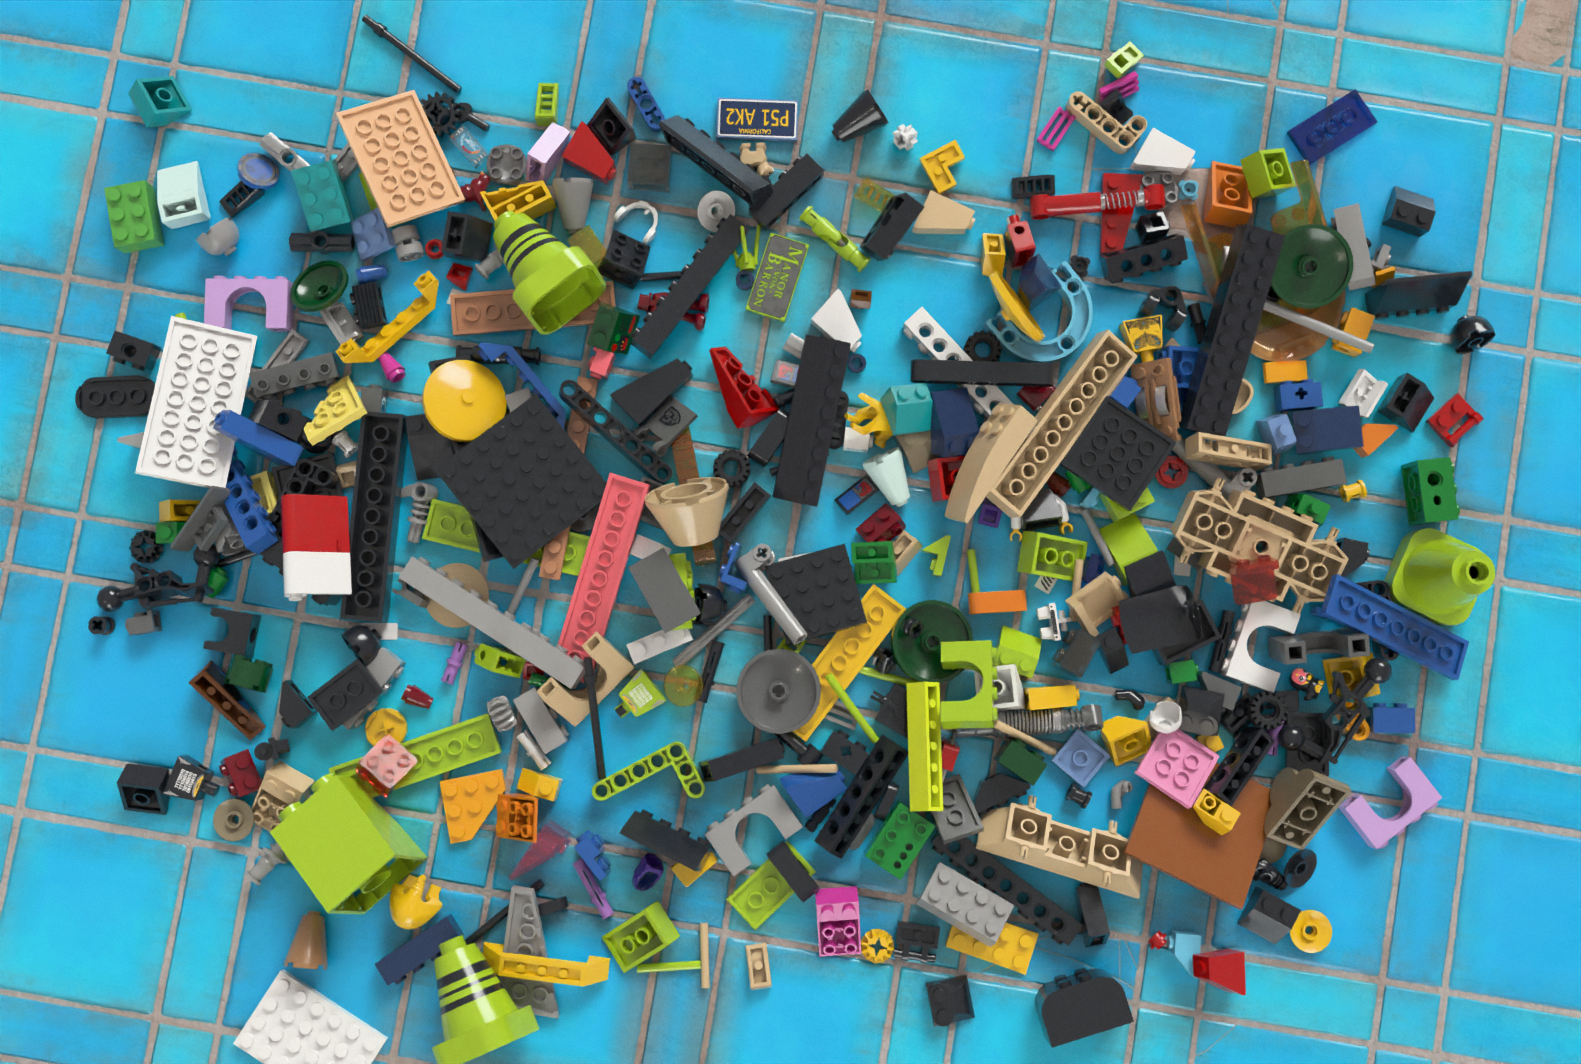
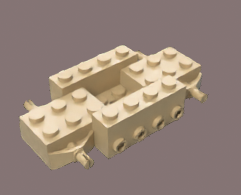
M1217 477L1213 488L1210 490L1188 492L1171 528L1172 534L1183 547L1179 562L1187 564L1191 553L1203 552L1198 565L1206 569L1205 573L1216 578L1218 574L1226 577L1224 581L1234 586L1240 583L1244 585L1243 589L1250 593L1261 592L1263 593L1262 598L1274 602L1275 599L1282 602L1290 587L1297 596V601L1292 610L1299 614L1305 602H1324L1332 575L1338 574L1341 576L1349 560L1336 545L1337 542H1335L1340 531L1339 529L1331 526L1327 538L1312 540L1319 526L1312 522L1314 518L1305 514H1301L1300 517L1294 515L1295 510L1284 505L1280 509L1274 506L1275 501L1265 497L1262 500L1255 498L1256 493L1244 489L1243 492L1232 489L1228 500H1226L1221 495L1222 492H1220L1226 480ZM1260 541L1266 543V548L1262 552L1256 550V545Z

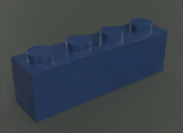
M449 914L376 962L375 966L387 985L393 982L397 985L407 978L405 974L411 970L416 973L425 967L423 962L431 959V961H434L440 957L439 944L464 935L452 914Z

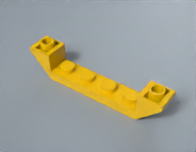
M429 270L419 276L413 284L423 295L415 299L404 311L400 312L392 322L385 325L362 348L352 338L342 343L339 349L335 351L344 363L374 362L435 309L439 281Z
M488 942L483 944L482 954L498 976L583 987L608 980L610 958L589 956L587 963L506 953L503 952L504 944Z

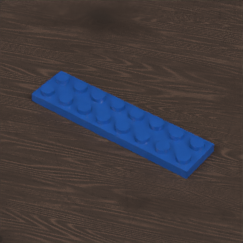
M1338 574L1332 575L1320 614L1358 633L1369 634V638L1451 680L1459 679L1469 641Z

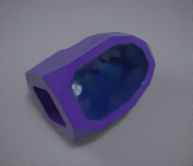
M650 853L643 856L634 870L632 878L634 888L645 891L653 887L663 874L662 861L656 855Z

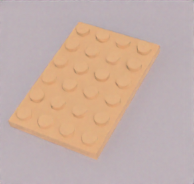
M415 90L336 113V118L387 228L464 203L465 198Z

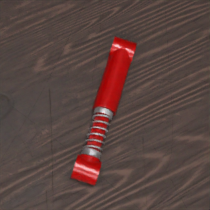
M1162 184L1148 185L1141 191H1133L1132 193L1128 191L1125 194L1124 192L1121 194L1116 192L1114 195L1112 193L1107 195L1106 193L1090 192L1056 196L1039 194L1030 197L1031 219L1044 220L1052 216L1097 213L1103 209L1105 210L1107 207L1108 209L1110 207L1115 209L1116 207L1121 208V206L1127 207L1131 205L1133 207V205H1136L1137 207L1144 206L1146 210H1158L1166 206L1165 189Z

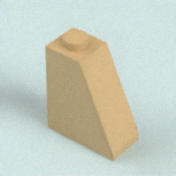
M930 190L923 205L925 208L919 214L912 232L915 234H965L967 229L971 230L976 220L973 218L975 211Z

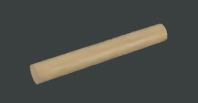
M1075 559L1071 596L1081 589L1084 562L1082 559ZM1070 610L1069 618L1072 617V621L1077 622L1075 616Z
M706 922L700 923L701 988H710L708 923Z

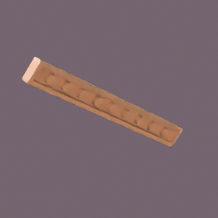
M578 376L577 384L596 399L599 381ZM579 402V406L582 409L586 410L590 408L588 402ZM571 409L567 434L585 455L590 425ZM571 526L545 545L539 573L540 578L561 581Z

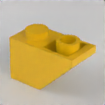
M1206 789L1201 791L1193 805L1202 822L1220 835L1231 831L1241 814Z

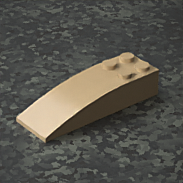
M999 403L993 408L989 419L980 427V432L969 448L957 473L944 515L946 518L963 523L969 522L1038 420L1021 405Z

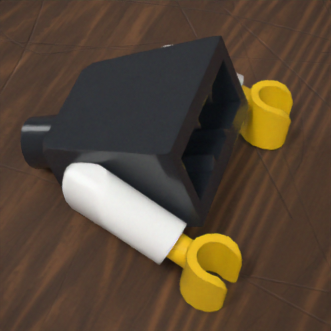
M1041 489L1021 517L1011 518V528H1013V531L1010 532L1009 539L1012 541V535L1018 533L1020 542L1022 540V534L1019 532L1020 528L1022 531L1059 526V533L1065 535L1064 527L1067 525L1068 531L1072 533L1073 526L1068 523L1069 515L1066 503L1056 494H1053L1051 489Z

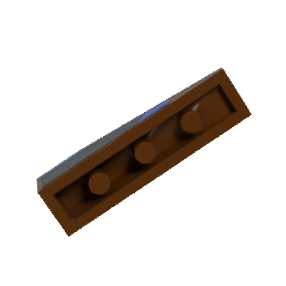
M211 660L188 683L249 740H252L266 726L236 686L224 683L226 674Z

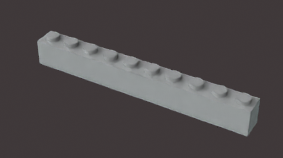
M421 556L419 559L415 557L410 558L398 578L567 687L576 689L585 674L583 659L576 655L572 658L566 654L568 650L563 646L557 644L555 647L549 643L551 639L540 633L537 635L533 633V627L527 623L522 622V624L516 622V616L508 611L502 613L498 610L499 606L490 600L485 602L480 599L482 595L473 589L468 591L463 588L465 585L463 582L456 578L452 581L446 577L448 573L439 567L436 570L430 567L431 562Z

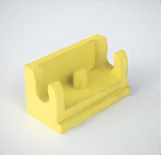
M263 471L262 473L250 476L253 481V489L261 497V505L269 514L267 517H270L279 497L273 473Z

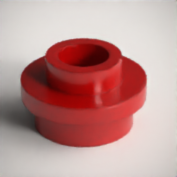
M439 239L428 241L425 246L427 256L434 260L442 258L444 256L441 252L443 242ZM434 247H439L437 253H433Z
M1159 930L1147 941L1151 945L1150 948L1156 947L1159 950L1167 942L1164 939L1167 935Z

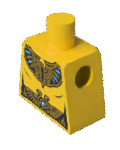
M1162 315L1127 320L1119 325L1125 345L1136 355L1141 356L1142 363L1153 361V352L1159 351L1163 346Z

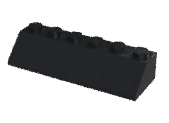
M677 115L660 121L659 127L668 144L757 211L773 193L771 181L766 176H759L750 164H743L735 153L727 152L719 141H712L704 130L701 129L699 131L696 129L693 122L688 118L684 120Z

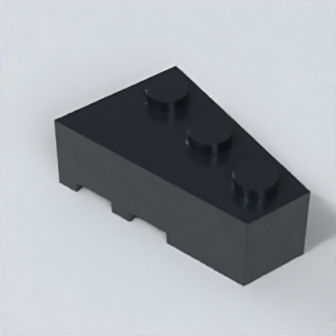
M906 192L892 196L859 247L877 261L887 260L892 255L894 247L903 238L906 231L925 207Z

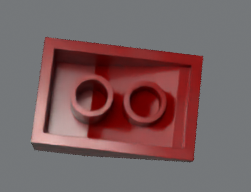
M965 456L937 458L927 461L932 502L949 500L957 473Z

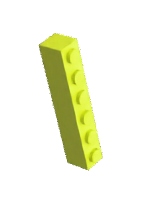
M939 682L906 683L910 811H943Z

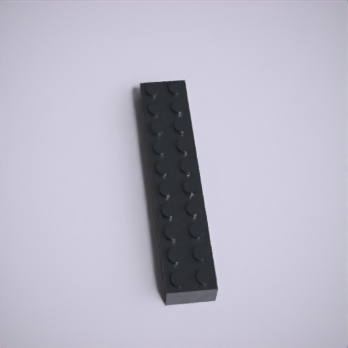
M1250 224L1236 225L1181 411L1180 428L1194 432L1226 436L1285 235Z
M367 411V414L361 417L349 529L352 594L342 595L341 619L388 622L401 489L408 437L406 416L404 414Z

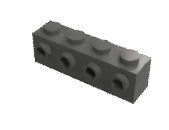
M332 352L249 373L256 398L263 400L265 398L275 399V395L281 393L284 396L295 394L296 389L300 388L311 390L316 388V384L323 382L324 385L336 383V379L341 378L335 354Z
M1334 456L1322 458L1320 463H1314V460L1301 462L1302 466L1294 467V463L1282 465L1280 470H1274L1273 467L1261 469V473L1257 474L1256 481L1259 499L1346 484L1347 480L1342 459L1335 460Z

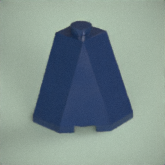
M1040 254L1035 255L1022 266L1018 285V296L1026 308L1031 311L1062 287Z

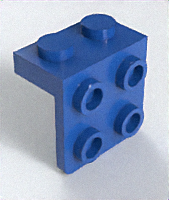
M736 542L735 546H730L727 553L728 563L727 565H722L719 576L721 578L720 581L728 586L727 589L740 595L741 591L746 593L749 585L747 582L731 576L735 567L734 564L742 549L741 544Z

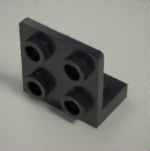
M613 230L606 254L597 270L601 275L634 289L643 276L650 246Z

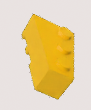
M543 180L520 184L515 188L506 189L504 187L499 188V191L480 192L494 220L507 211H513L515 214L525 213L534 220L557 208Z

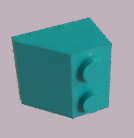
M174 76L136 79L128 93L147 128L166 126L192 111Z
M926 383L892 386L880 398L893 435L925 432L931 429L933 400Z

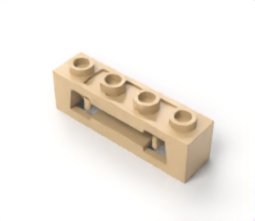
M1198 432L1185 439V459L1243 469L1251 468L1259 471L1272 464V445Z

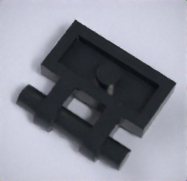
M898 920L895 943L903 944V948H894L893 957H899L904 961L913 959L925 964L927 962L935 963L936 954L928 952L929 948H938L940 927ZM910 945L922 947L921 952L910 951Z

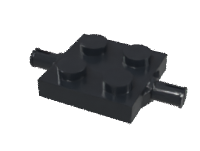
M894 683L890 692L885 696L874 690L872 694L879 698L873 695L870 698L880 703V709L874 720L908 738L907 690Z

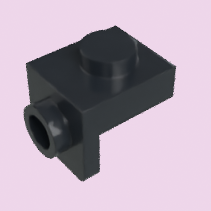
M1117 89L1100 102L1103 110L1122 125L1134 115L1133 111L1125 105L1122 94Z

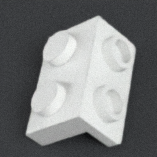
M1358 369L1338 403L1342 407L1359 406L1360 417L1368 418L1388 384L1385 381H1377L1365 369Z

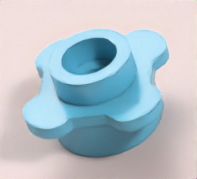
M1181 180L1178 183L1180 188L1178 198L1180 200H1196L1198 198V182Z

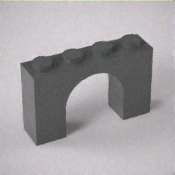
M1350 628L1268 636L1269 657L1285 665L1306 663V655L1315 653H1336L1349 658L1370 656L1369 634L1358 633Z

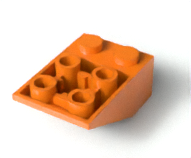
M498 794L496 804V837L537 843L538 799L530 794Z

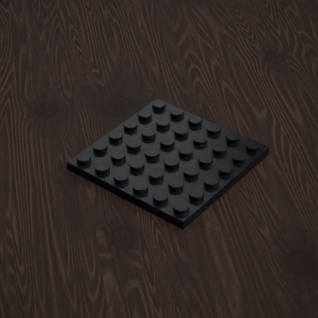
M536 394L434 469L513 569L601 503L607 484Z

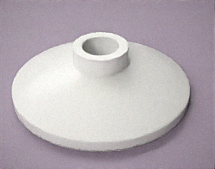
M716 190L705 194L700 200L697 209L701 225L712 232H717L718 228L716 226L723 217L727 219L730 214L735 216L734 202L723 191ZM713 207H715L714 214L711 213Z

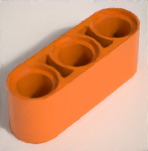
M1026 590L968 593L969 614L1027 611Z

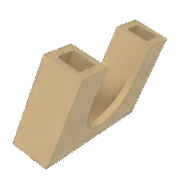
M596 631L582 647L599 664V671L596 676L597 682L595 683L597 704L599 705L635 667L627 657ZM551 676L537 690V693L546 704L575 727L590 713L587 687L580 690H570Z

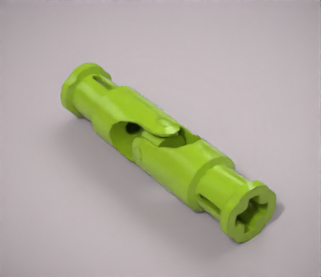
M811 205L800 215V221L806 222L819 238L826 241L845 261H850L858 268L857 271L859 273L869 264L871 258L862 254L858 250L859 247L840 231L836 230L825 217H820ZM841 239L845 243L844 247L837 246Z

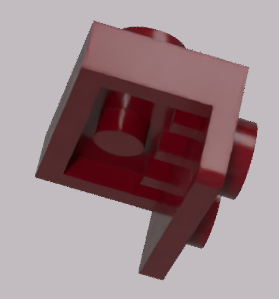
M885 503L855 530L866 542L891 541L894 537L899 536L906 528V525L902 518Z
M248 749L220 761L219 769L222 776L228 779L229 785L227 787L231 796L240 799L259 790L262 780Z

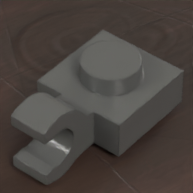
M401 579L397 580L403 587L400 591L393 588V593L401 595L419 607L427 608L430 601L424 598L425 594L417 589L411 591L409 584Z

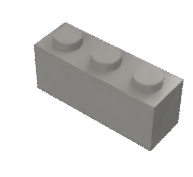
M534 687L514 699L513 702L544 754H547L569 741L567 737L569 732L564 724L560 725L556 719L559 717L558 713L549 707L537 693L539 688Z

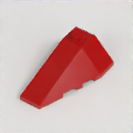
M717 347L709 350L727 411L737 429L754 426L778 412L779 408L770 393L765 388L761 390L755 383L756 378L753 375L749 376L742 369V363L727 347Z

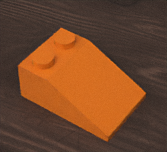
M1212 161L1204 201V222L1233 228L1236 225L1246 224L1252 215V197L1248 190V184L1242 167Z

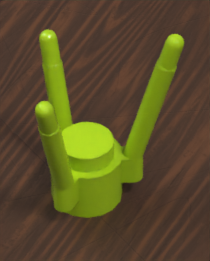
M759 224L756 228L753 256L752 253L747 251L744 226L740 227L743 253L740 254L739 258L736 249L733 252L736 268L739 267L740 271H753L756 269L755 265H758L761 228Z

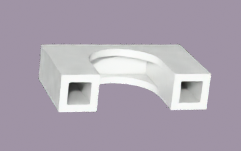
M1249 597L1241 605L1242 615L1234 625V631L1236 632L1234 638L1230 639L1227 650L1229 652L1227 658H1224L1221 675L1259 690L1272 691L1274 693L1280 673L1262 667L1250 658L1247 651L1248 637L1253 630L1260 626H1266L1285 634H1294L1301 614L1255 597Z

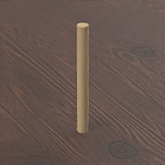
M994 720V728L1051 756L1056 754V748L999 720Z
M837 764L762 765L756 767L757 774L837 773L838 770Z

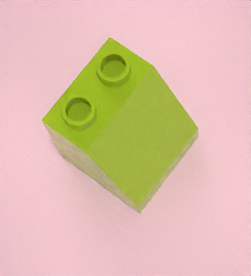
M332 773L322 776L312 785L311 790L314 794L303 804L295 802L282 810L278 816L281 823L270 831L273 838L327 913L365 914L391 891L394 883H401L428 859L405 830L354 778L341 775L334 776ZM392 858H395V861L388 867L387 863ZM359 888L361 893L355 897L352 893Z

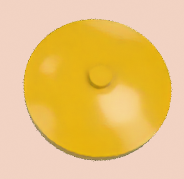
M998 271L992 273L989 277L996 298L1003 309L1000 311L1007 322L1011 320L1023 333L1039 343L1045 338V335L1036 320Z
M454 360L439 366L427 379L422 393V406L429 423L443 436L458 442H472L504 418L506 413L507 401L505 391L499 379L485 366L469 360Z

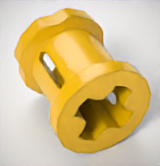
M1357 480L1356 483L1347 486H1339V493L1344 503L1349 502L1350 499L1357 497L1365 498L1367 496L1366 486L1362 480Z

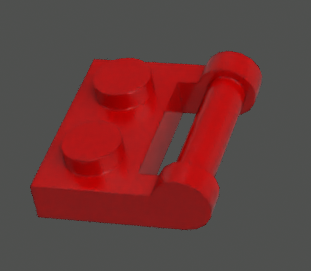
M1457 393L1426 420V423L1448 446L1454 447L1468 430L1483 420V417L1474 411ZM1464 415L1469 418L1452 435L1448 433L1447 430Z

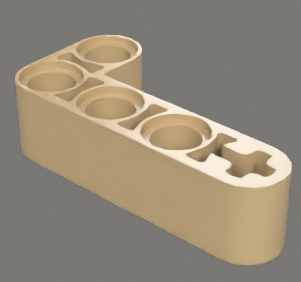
M1079 91L1072 93L1066 104V111L1071 116H1076L1075 120L1117 154L1122 155L1128 152L1147 127L1146 119L1140 115L1133 116L1123 126L1087 95ZM1088 114L1095 115L1096 119H1090ZM1132 125H1137L1140 128V130H1134L1132 128ZM1103 127H1109L1112 132H1106ZM1119 140H1125L1127 145H1121L1119 143Z

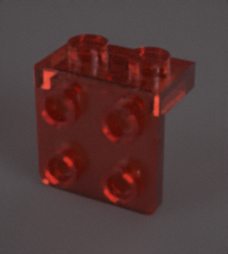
M1262 555L1254 560L1240 559L1236 563L1229 564L1234 602L1237 605L1272 600L1277 597L1274 569H1279L1278 560L1270 555Z
M385 735L358 761L355 771L362 781H367L372 785L373 790L378 795H383L387 798L393 792L395 785L416 765L417 758L391 735Z

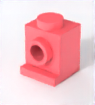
M594 347L593 350L596 355H592L588 364V367H590L589 376L597 380H601V378L608 379L616 356L612 352Z

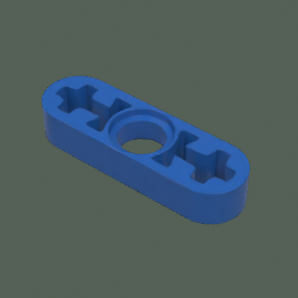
M632 77L627 83L630 96L649 129L653 132H660L659 125L653 123L650 114L654 113L659 123L665 120L664 115L644 80L640 77ZM634 84L640 86L641 96H639L636 89H633ZM643 100H650L652 106L649 109H643L641 102Z

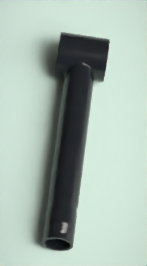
M791 732L773 733L799 755L797 760L802 765L817 764L824 756L811 743L806 746Z

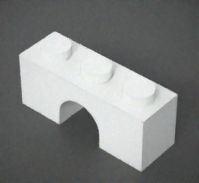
M662 629L627 644V648L634 664H638L694 639L690 629L671 630L667 633H664Z

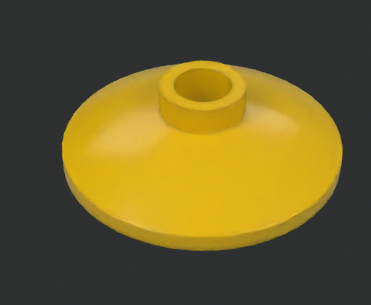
M1304 910L1300 912L1289 933L1292 942L1297 948L1304 952L1316 953L1326 948L1330 943L1332 926L1324 914L1316 910ZM1310 926L1311 932L1306 934L1305 929Z

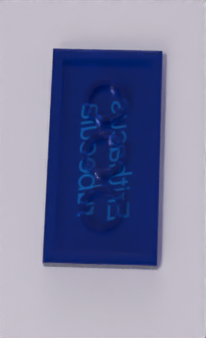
M1356 89L1290 129L1287 135L1307 165L1310 166L1374 126L1377 120Z

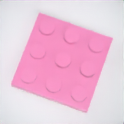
M1180 729L1169 734L1158 732L1137 767L1135 774L1189 809L1194 804L1220 756Z

